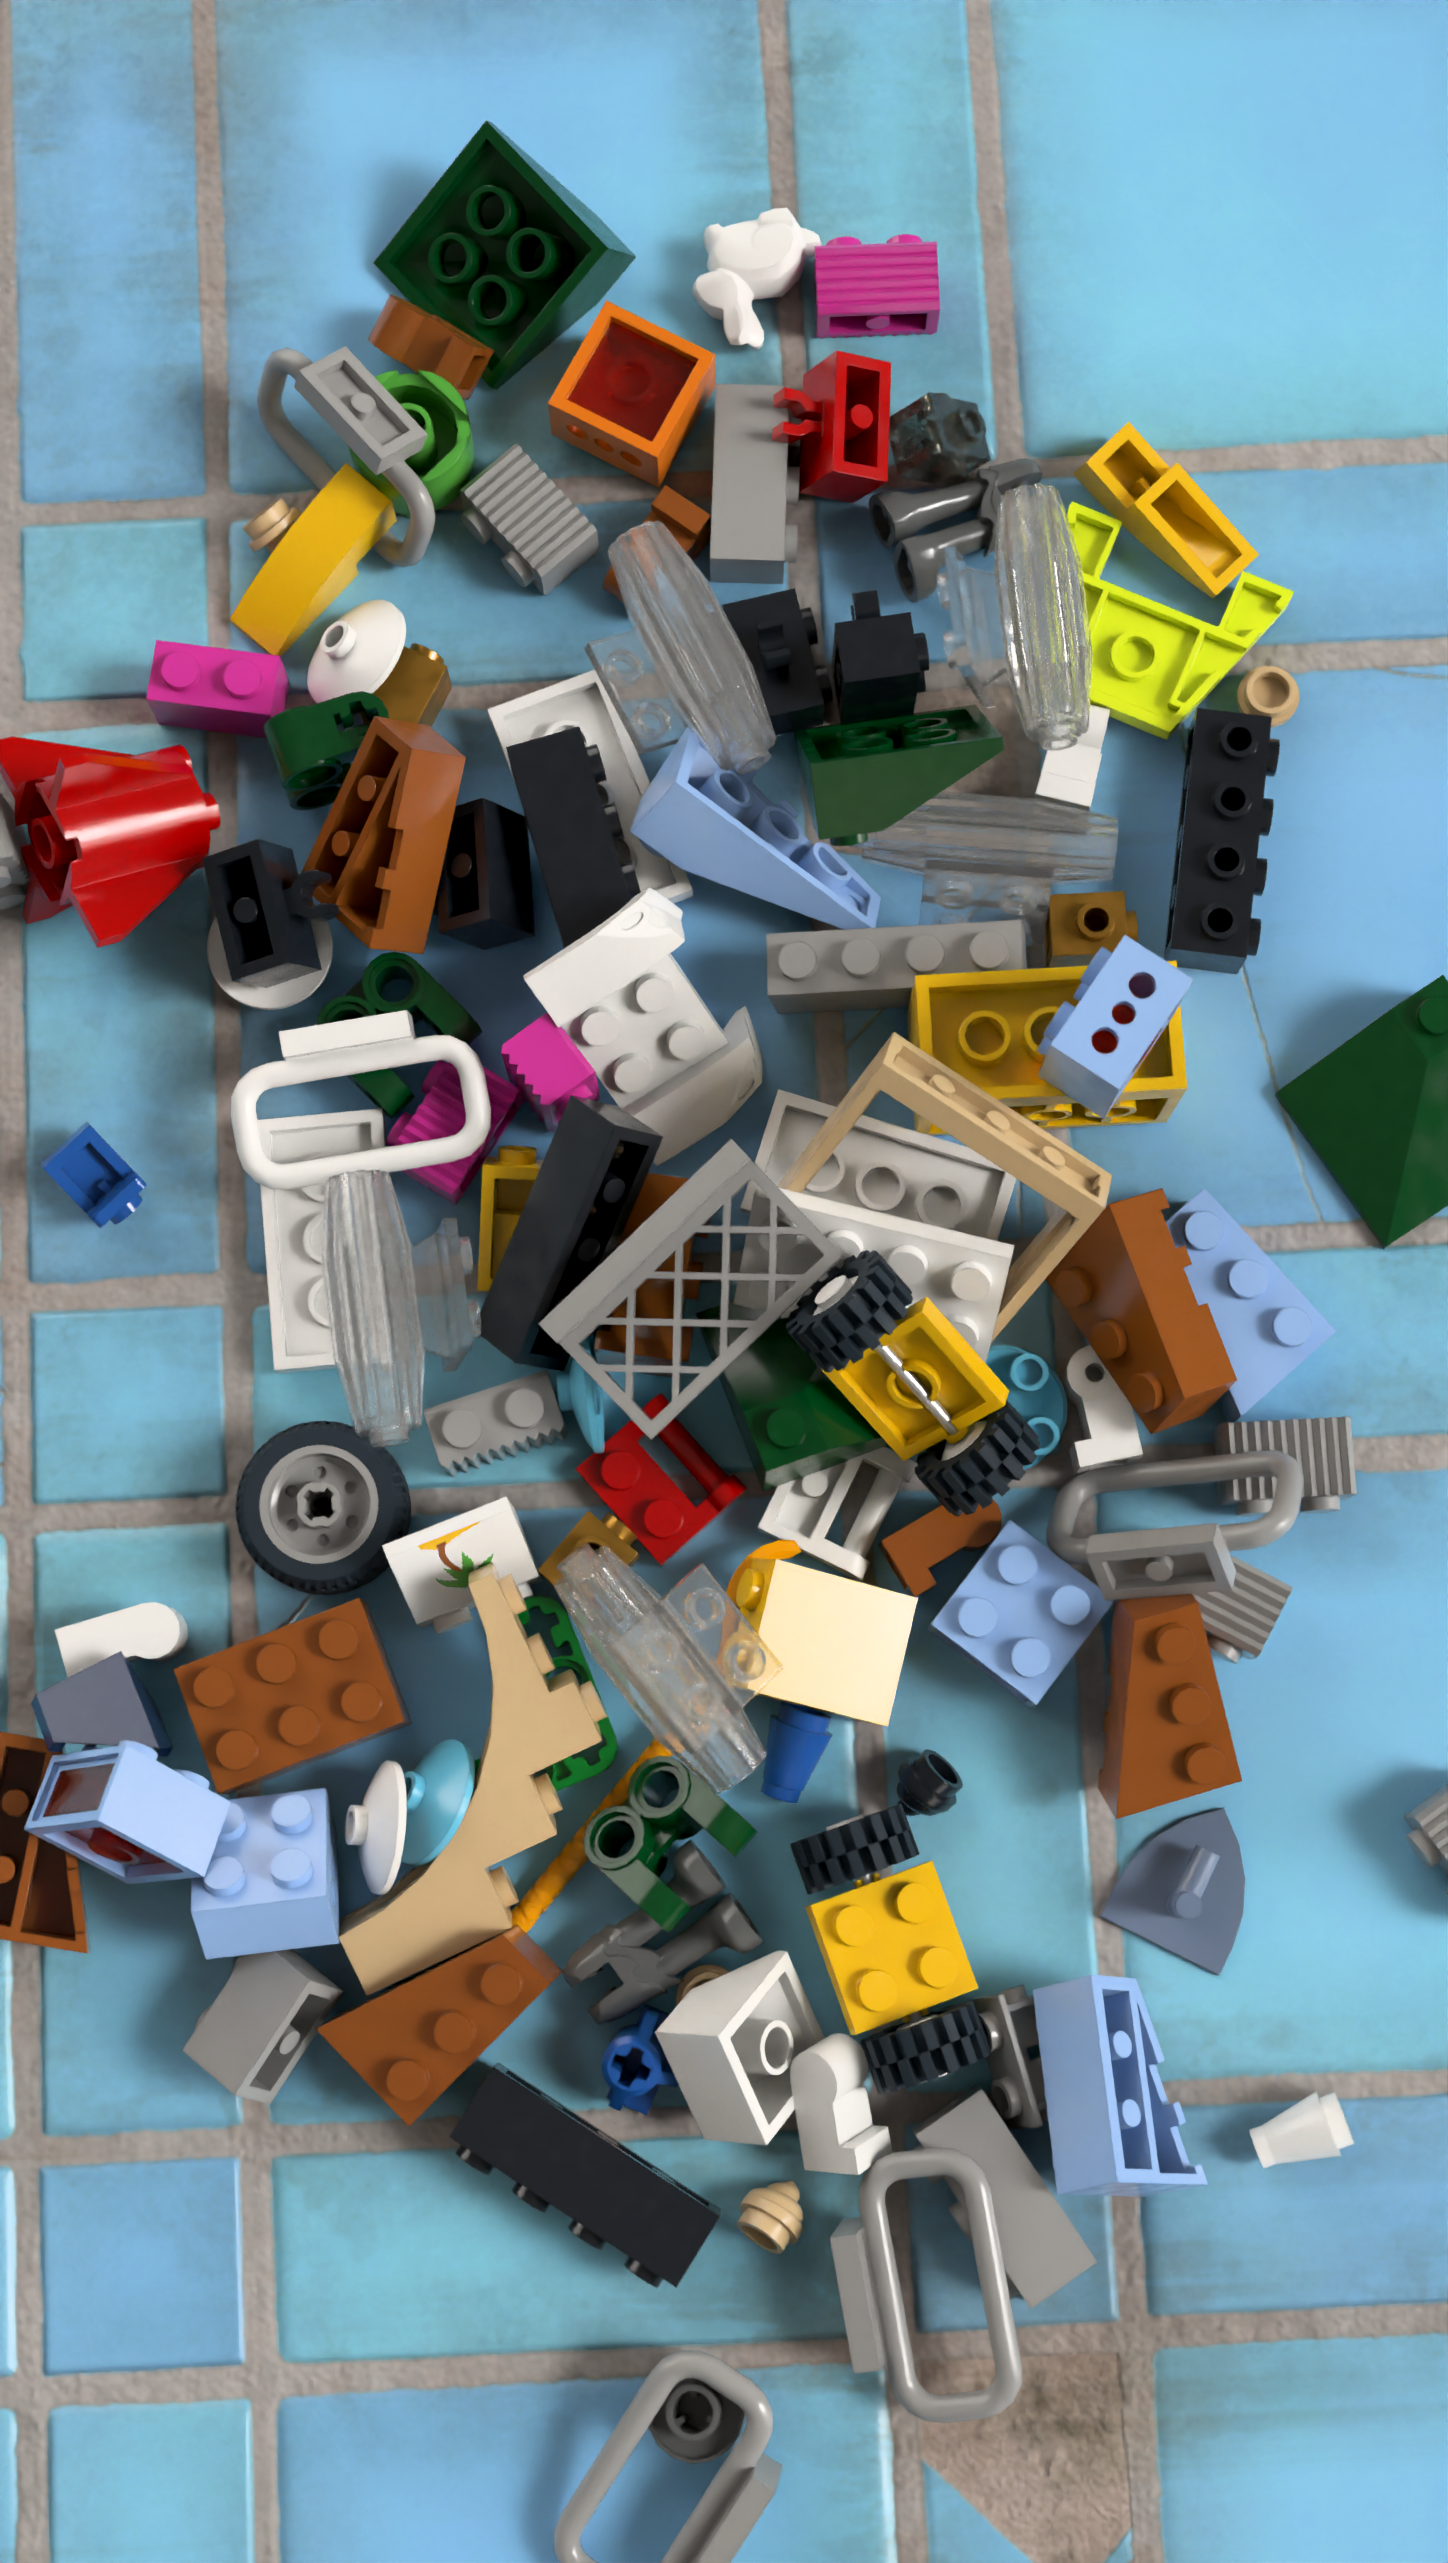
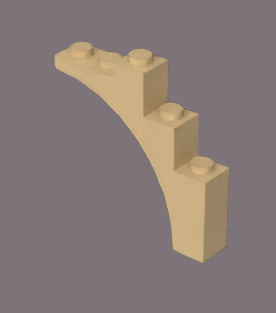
M493 1562L470 1572L468 1575V1585L487 1637L492 1672L490 1724L475 1775L471 1799L464 1818L451 1841L436 1858L425 1865L413 1867L391 1887L387 1894L378 1896L341 1918L338 1938L367 1996L513 1928L512 1909L510 1906L519 1902L516 1891L505 1868L500 1866L492 1869L491 1865L557 1835L554 1813L563 1810L558 1794L548 1774L545 1773L536 1778L534 1773L602 1741L597 1721L606 1718L607 1714L593 1683L589 1681L580 1685L572 1668L550 1679L547 1678L546 1673L555 1669L548 1649L539 1633L531 1637L527 1636L517 1615L527 1610L522 1594L512 1574L510 1573L500 1578Z

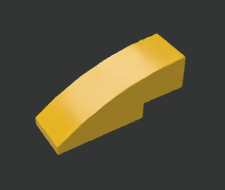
M1130 422L1115 433L1073 473L1078 481L1115 519L1123 522L1122 526L1164 563L1211 598L1217 596L1259 555L1177 462L1169 468Z
M345 463L317 494L271 553L231 615V623L267 654L281 657L359 574L356 564L397 521L392 501Z

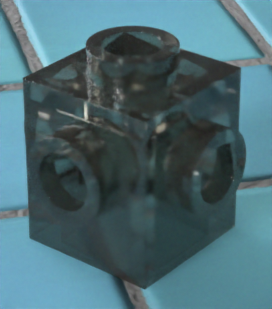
M929 392L890 416L889 440L898 477L930 483L935 488L942 489L967 481L970 477V472L991 461L985 438L986 426L978 411L977 404L951 398L946 393Z

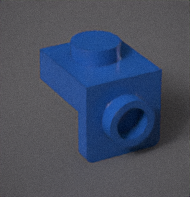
M88 1122L84 1123L40 1164L99 1228L104 1226L109 1220L114 1224L122 1222L135 1211L143 1200L138 1193L147 1184Z

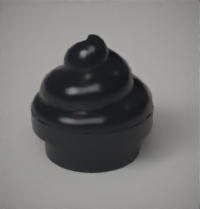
M926 1749L919 1756H909L900 1765L898 1771L900 1782L896 1789L900 1800L897 1805L902 1804L906 1816H916L919 1814L932 1816L944 1813L956 1804L957 1798L955 1794L963 1787L962 1780L957 1771L945 1758L935 1751Z

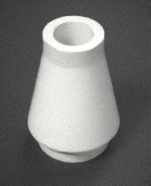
M1316 2091L1265 2124L1249 2130L1263 2168L1282 2163L1341 2156L1339 2149L1355 2144L1335 2092L1319 2097Z

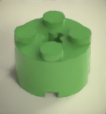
M398 370L384 372L375 378L427 433L422 450L405 459V462L426 486L433 501L434 511L439 510L450 504L461 494L460 490L468 484L475 469V448L465 403L458 391L448 381L432 372L418 370L419 374H398ZM349 447L355 471L392 501L395 512L401 513L410 519L408 505L399 491L382 473L375 475Z

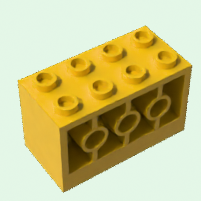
M1167 961L1177 968V961ZM1088 966L915 975L907 1010L908 1041L1041 1129L1167 1122L1187 1090L1180 1005L1104 1119L1038 1077L1045 1056L1037 1052L1040 1043L1045 1037L1043 1033L1065 1001L1074 1007L1078 1005L1079 1001L1074 999L1073 996L1080 986V979ZM1117 1005L1112 1009V1017L1117 1023L1129 1024L1134 1020V1013L1130 1007ZM1098 1031L1091 1038L1093 1048L1099 1053L1108 1054L1117 1048V1040L1109 1031ZM913 1111L915 1131L930 1136L949 1135Z

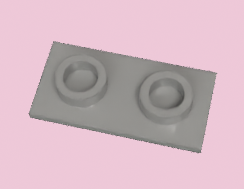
M1019 1985L1002 1990L998 1995L970 1999L969 2001H973L991 2050V2054L986 2057L993 2080L990 2091L995 2109L1004 2118L1008 2129L1043 2126L1042 2122L1048 2121V2114L1044 2095L1041 2056L1029 2060L1026 2048L1039 2044L1034 1997H1027L1024 1985Z

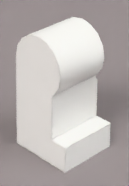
M1061 698L1030 814L1084 826L1096 786L1102 758L1100 752L1110 709Z
M1091 1345L1081 1348L1070 1358L1062 1376L1066 1396L1077 1405L1084 1440L1074 1442L1069 1450L1074 1475L1101 1467L1137 1463L1142 1457L1143 1451L1133 1408Z
M149 1602L55 1629L68 1678L122 1651L129 1663L142 1658L155 1662L168 1661L178 1656L184 1649L188 1639V1626L183 1616L175 1609L157 1602Z
M842 2033L831 2034L801 2052L793 2059L791 2064L790 2083L804 2170L860 2175L872 2167L879 2158L892 2153L888 2126H875L872 2122L867 2089L864 2087V2082L868 2075V2063L864 2051L859 2043L849 2035Z

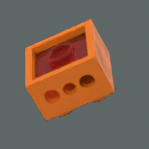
M606 301L548 402L551 433L659 488L716 387L715 354Z

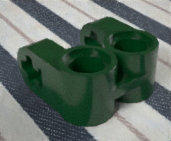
M364 691L352 692L314 705L288 709L271 717L264 724V732L281 785L285 789L290 806L293 809L312 810L334 803L351 767L350 762L354 761L370 724H362L349 728L354 725L352 715L364 711L369 720H373L374 716L390 719L387 708L377 696ZM343 723L346 730L339 732L337 725Z
M399 952L384 953L373 959L364 970L363 978L347 994L336 997L325 1004L318 1014L316 1025L407 1010L412 1015L413 1025L423 1020L437 1035H450L466 1042L468 1045L483 1032L472 1016L415 959ZM394 979H405L413 984L412 991L407 998L399 1002H389L381 998L382 989L388 982ZM390 1068L347 1075L378 1108L383 1109L384 1114L390 1119H393L415 1097Z
M657 1756L646 1760L636 1768L628 1786L629 1797L621 1806L605 1808L591 1819L585 1829L583 1843L585 1853L590 1861L669 1933L691 1909L683 1899L660 1879L667 1865L669 1847L676 1840L693 1837L704 1828L736 1857L758 1832L680 1761L670 1756ZM679 1789L675 1800L668 1806L662 1807L666 1796L673 1790ZM635 1838L629 1852L624 1856L618 1857L619 1850L623 1844Z

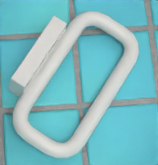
M407 1010L279 1031L282 1055L286 1060L269 1062L252 1068L238 1081L231 1096L230 1115L236 1150L241 1165L255 1182L270 1189L290 1190L455 1162L472 1155L484 1143L491 1128V1106L485 1071L478 1054L466 1042L450 1035H429L415 1038L412 1015ZM436 1060H445L451 1063L458 1071L466 1122L463 1128L455 1135L289 1164H276L271 1162L264 1154L256 1114V1102L259 1096L268 1089Z

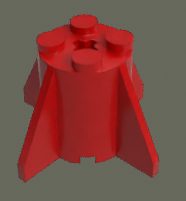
M13 736L0 739V773L15 799V826L27 824L31 844L20 847L24 863L31 876L22 910V916L26 924L51 918L74 905L97 948L121 942L197 869L204 867L202 858L209 856L210 831L220 827V812L213 795L209 792L202 793L193 773L189 753L184 746L175 745L132 755Z

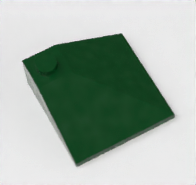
M486 120L373 263L412 304L432 316L434 314L494 350L481 378L491 389L498 390L596 306L634 261L636 256L593 211L492 122Z
M976 705L793 730L813 828L819 840L830 838V844L833 846H851L866 842L868 840V833L884 831L1004 750L1002 735Z
M1444 975L1390 1009L1275 1093L1279 1103L1383 1249L1448 1206V981Z
M734 1300L729 1302V1320L756 1321L764 1313V1311L733 1304ZM721 1305L698 1312L695 1318L720 1320ZM784 1316L778 1318L718 1376L763 1491L847 1462L850 1459L879 1448L889 1447L887 1442L786 1330V1324L790 1321L788 1317ZM699 1327L711 1359L714 1361L720 1355V1327ZM729 1327L728 1347L747 1328Z

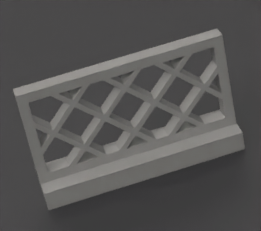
M730 1139L559 1303L539 1325L575 1359L652 1440L843 1257V1254L750 1157ZM751 1179L770 1198V1227L731 1226V1199ZM723 1207V1226L705 1225ZM778 1207L797 1227H778ZM695 1233L722 1234L721 1273L683 1272L684 1244ZM731 1234L769 1235L768 1274L730 1273ZM777 1235H806L824 1256L805 1274H777ZM675 1253V1272L657 1271ZM647 1279H674L673 1319L635 1318L636 1290ZM683 1280H721L720 1320L682 1319ZM730 1281H768V1309L756 1321L729 1320ZM776 1282H795L776 1301ZM627 1299V1318L609 1317ZM599 1325H626L625 1365L599 1364L580 1344ZM635 1325L673 1326L672 1366L634 1365ZM682 1326L720 1327V1355L708 1367L681 1366ZM729 1327L747 1328L728 1347ZM607 1372H625V1391ZM634 1372L672 1373V1401L653 1420L634 1401ZM681 1373L700 1374L680 1393Z

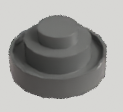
M686 2378L679 2381L673 2387L648 2428L657 2445L672 2458L691 2464L710 2462L732 2448L743 2433L746 2416L737 2404L702 2381L695 2378Z

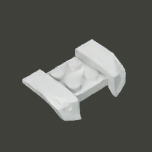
M649 887L634 896L624 907L602 924L523 976L557 1027L562 1026L573 1043L596 1071L595 1074L617 1105L663 1136L653 1160L656 1166H659L724 1125L762 1083L763 1063L758 1040L746 1006L736 1011L722 1030L671 955L675 949L685 942L681 922L683 911L666 897Z

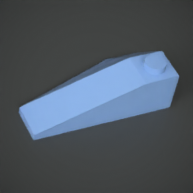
M693 720L640 799L630 832L638 837L641 844L650 853L658 857H665L678 868L841 929L875 928L881 897L829 844L819 842L813 845L803 834L800 825L795 820L799 813L785 799L775 806L751 782V779L758 772L744 757Z

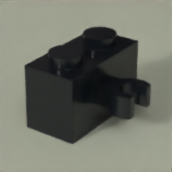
M795 588L722 605L723 631L751 741L793 732L795 729L823 725L824 705L827 702L833 701L831 683L825 664L820 666L814 665L810 645L818 644L815 620L810 607L800 609Z
M877 590L852 593V620L835 623L831 668L840 723L914 713L917 693L926 691L924 671H929V653L925 633L914 634L911 612L881 616Z
M485 798L455 807L432 913L438 915L440 934L482 950L535 936L529 835L525 816Z
M260 839L202 858L232 981L268 988L322 970L310 919L328 921L340 913L338 905L322 903L315 906L312 900L316 887L332 881L330 873L319 870H307L299 875L291 848Z

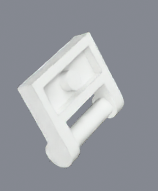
M882 1447L850 1459L847 1462L779 1485L757 1530L776 1540H795L801 1552L851 1578L862 1581L870 1565V1562L865 1558L902 1482H910L917 1464L911 1459L903 1461L895 1451ZM862 1461L876 1467L879 1472L841 1547L825 1539Z

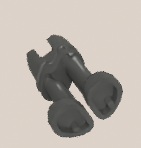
M1027 458L1017 459L989 466L988 469H978L975 478L961 484L929 492L907 494L900 491L887 490L870 497L869 511L873 528L879 541L886 549L896 546L894 552L896 576L903 593L910 602L916 603L931 596L937 588L941 568L951 561L980 549H984V558L996 550L1001 552L1011 543L1044 528L1058 515L1057 504L1051 494L1038 495L1008 508L1004 503L1008 499L1025 493L1040 482L1042 472L1035 460ZM979 508L974 520L933 533L914 536L926 526Z
M691 1839L679 1847L673 1855L674 1876L667 1883V1886L683 1899L691 1909L709 1900L726 1887L719 1873ZM731 1892L712 1905L699 1919L658 1950L642 1945L662 1931L663 1928L639 1908L617 1924H607L599 1933H594L571 1955L563 1968L564 1979L573 1988L584 1979L598 1974L603 1970L602 1966L609 1962L623 1984L617 1988L615 1986L612 1987L599 2002L587 2011L598 2025L617 2020L631 2013L650 1999L668 1993L667 1989L683 1982L684 1980L676 1975L706 1954L721 1947H728L744 1954L754 1950L764 1942L757 1928Z

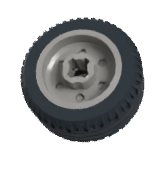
M334 1421L301 1423L289 1427L270 1438L268 1442L256 1451L245 1467L236 1495L235 1512L240 1537L252 1559L274 1579L293 1589L310 1594L333 1595L358 1589L376 1579L390 1566L382 1545L407 1536L411 1520V1498L408 1484L401 1468L392 1455L366 1432L354 1426ZM319 1498L323 1501L331 1500V1509L335 1512L330 1518L325 1516L317 1517V1507L313 1504Z

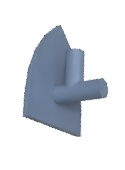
M1222 1808L1186 1818L1156 1835L1130 1860L1114 1885L1100 1917L1220 1976L1236 1939L1243 1916L1245 1875L1240 1846L1225 1809Z

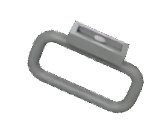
M346 346L314 363L301 352L290 348L279 349L271 353L265 363L257 395L260 417L270 436L320 491L336 474L331 466L290 423L283 410L282 394L289 374L296 380L294 388L375 475L382 473L405 499L411 517L403 542L388 530L372 548L388 563L404 568L416 565L426 552L434 530L436 516L433 501L426 486L406 464L405 459L422 450L427 433Z
M1259 1450L1092 1469L1072 1478L1058 1493L1047 1526V1545L1054 1554L1067 1563L1090 1564L1105 1601L1232 1590L1236 1569L1230 1557V1551L1266 1546L1281 1538L1293 1526L1299 1513L1304 1488L1303 1469L1292 1456L1274 1450ZM1271 1476L1278 1479L1271 1510L1256 1521L1226 1525L1210 1523L1090 1535L1089 1538L1072 1537L1081 1504L1097 1494Z
M934 2147L896 2152L881 2157L872 2167L866 2170L860 2183L859 2210L861 2217L843 2219L830 2237L853 2372L880 2371L884 2363H887L890 2383L897 2400L910 2414L927 2422L949 2423L968 2421L1000 2414L1015 2401L1022 2385V2363L992 2196L984 2171L970 2156L953 2148ZM948 2175L954 2178L962 2187L995 2364L994 2381L986 2389L939 2395L924 2390L918 2382L885 2204L887 2188L897 2180Z
M681 2350L664 2357L646 2378L562 2511L554 2530V2551L559 2563H598L583 2551L580 2544L582 2531L673 2387L679 2381L686 2378H695L702 2381L737 2404L746 2416V2426L739 2440L660 2563H731L774 2496L782 2470L781 2464L763 2453L773 2432V2413L765 2393L752 2380L719 2358L703 2351Z

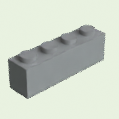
M1021 920L766 934L767 996L778 1014L908 1007L915 975L1027 969L1026 938Z

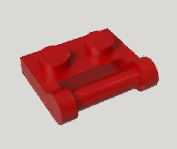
M661 1393L648 1402L642 1410L653 1420L670 1401ZM674 1418L657 1436L710 1494L700 1505L695 1507L638 1443L646 1434L631 1419L604 1443V1453H593L576 1468V1471L617 1518L637 1536L636 1539L662 1567L747 1490V1487L735 1474L728 1477L683 1425Z

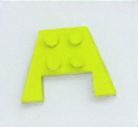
M1071 501L1065 520L1053 694L1068 700L1110 709L1109 717L1167 740L1287 609L1294 591L1242 571L1219 626H1214L1101 580L1100 576L1123 522Z

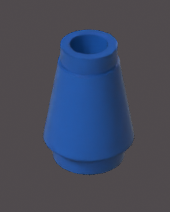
M781 1702L778 1714L770 1715L763 1772L764 1781L760 1790L763 1794L781 1801L798 1803L801 1791L804 1790L832 1737V1734L827 1731L831 1716L821 1711Z

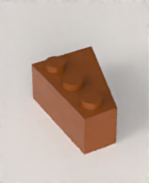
M374 716L301 873L307 870H319L331 874L332 881L316 887L312 896L321 904L331 903L338 905L340 913L336 918L369 949L424 954L466 757L428 725Z
M648 1173L616 1249L689 1179ZM711 1219L705 1225H710ZM695 1233L684 1244L683 1272H703L704 1263L692 1261L696 1237L708 1238V1233ZM675 1253L657 1271L675 1272ZM647 1279L636 1290L635 1318L673 1319L674 1279ZM683 1280L682 1319L684 1318L686 1299H699L702 1280ZM627 1299L609 1317L627 1318ZM602 1325L601 1331L597 1330L594 1351L599 1364L625 1365L626 1325ZM635 1325L634 1365L672 1366L673 1326ZM682 1326L681 1362L689 1363L694 1327ZM637 1372V1373H644V1374H651V1375L672 1377V1373Z
M1162 1188L1108 1204L1046 1278L1058 1299L1151 1434L1203 1416L1237 1381L1207 1303L1198 1306L1184 1268L1192 1265L1185 1245L1178 1248L1175 1247L1162 1214V1210L1170 1207Z
M1192 1594L1114 1600L1108 1673L1111 1676L1108 1711L1104 1713L1103 1731L1106 1735L1103 1769H1099L1098 1789L1115 1819L1241 1782L1242 1778L1196 1598Z
M0 1731V1939L88 1954L90 1942L79 1858L24 1830L53 1755L66 1754L65 1746L61 1752H49L45 1740L42 1738Z
M518 1924L334 2015L316 2028L408 2126L417 2120L563 1972Z

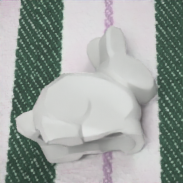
M787 208L772 209L760 213L758 220L740 222L726 227L714 224L705 229L703 240L709 255L707 261L709 272L700 275L693 284L692 294L705 312L712 318L723 321L724 334L731 345L747 344L748 347L754 350L761 348L764 341V331L752 309V300L782 297L800 279L807 258L814 255L815 246H822L819 235L801 228Z

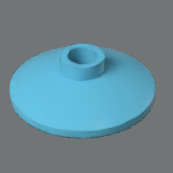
M593 1331L580 1345L597 1361L594 1351L596 1335L595 1331ZM572 1357L570 1372L557 1373L560 1411L573 1410L579 1427L594 1453H604L605 1425L602 1388Z
M455 1739L445 1740L434 1746L420 1760L413 1771H408L404 1774L407 1817L401 1862L409 1866L419 1867L436 1858L453 1838L468 1808L475 1780V1761L468 1745Z

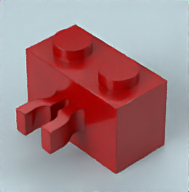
M836 350L803 374V392L784 387L774 394L773 407L786 408L793 413L795 418L802 419L798 425L783 421L772 429V441L793 443L801 439L799 493L853 504L888 482L891 362Z

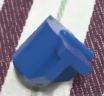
M644 2004L637 2023L620 2028L610 2039L601 2063L603 2077L610 2087L606 2097L610 2099L608 2106L621 2111L624 2105L648 2115L659 2085L677 2088L678 2082L655 2034V2031L670 2015L669 2013Z

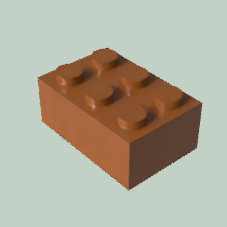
M361 1598L351 1600L173 1669L218 1794L230 1795L412 1724L369 1604Z

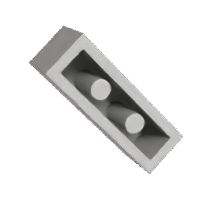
M716 384L710 582L783 584L784 562H797L798 525L785 524L786 504L798 505L799 467H787L788 447H800V440L793 443L772 441V429L781 422L786 421L796 425L801 423V419L795 418L790 410L773 407L774 394L782 388H790V386Z
M977 2084L912 2129L921 2143L913 2150L934 2147L953 2148L970 2156L984 2171L991 2191L1010 2300L1021 2294L1030 2309H1032L1097 2263V2260L1008 2127ZM948 2175L927 2176L932 2185H935L943 2178L959 2200L948 2209L970 2243H972L965 2197L961 2185Z

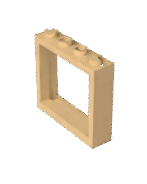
M893 1032L777 1187L802 1193L876 1095L882 1090L1058 1205L1060 1209L1008 1271L992 1343L1103 1212L1107 1203L1112 1175Z

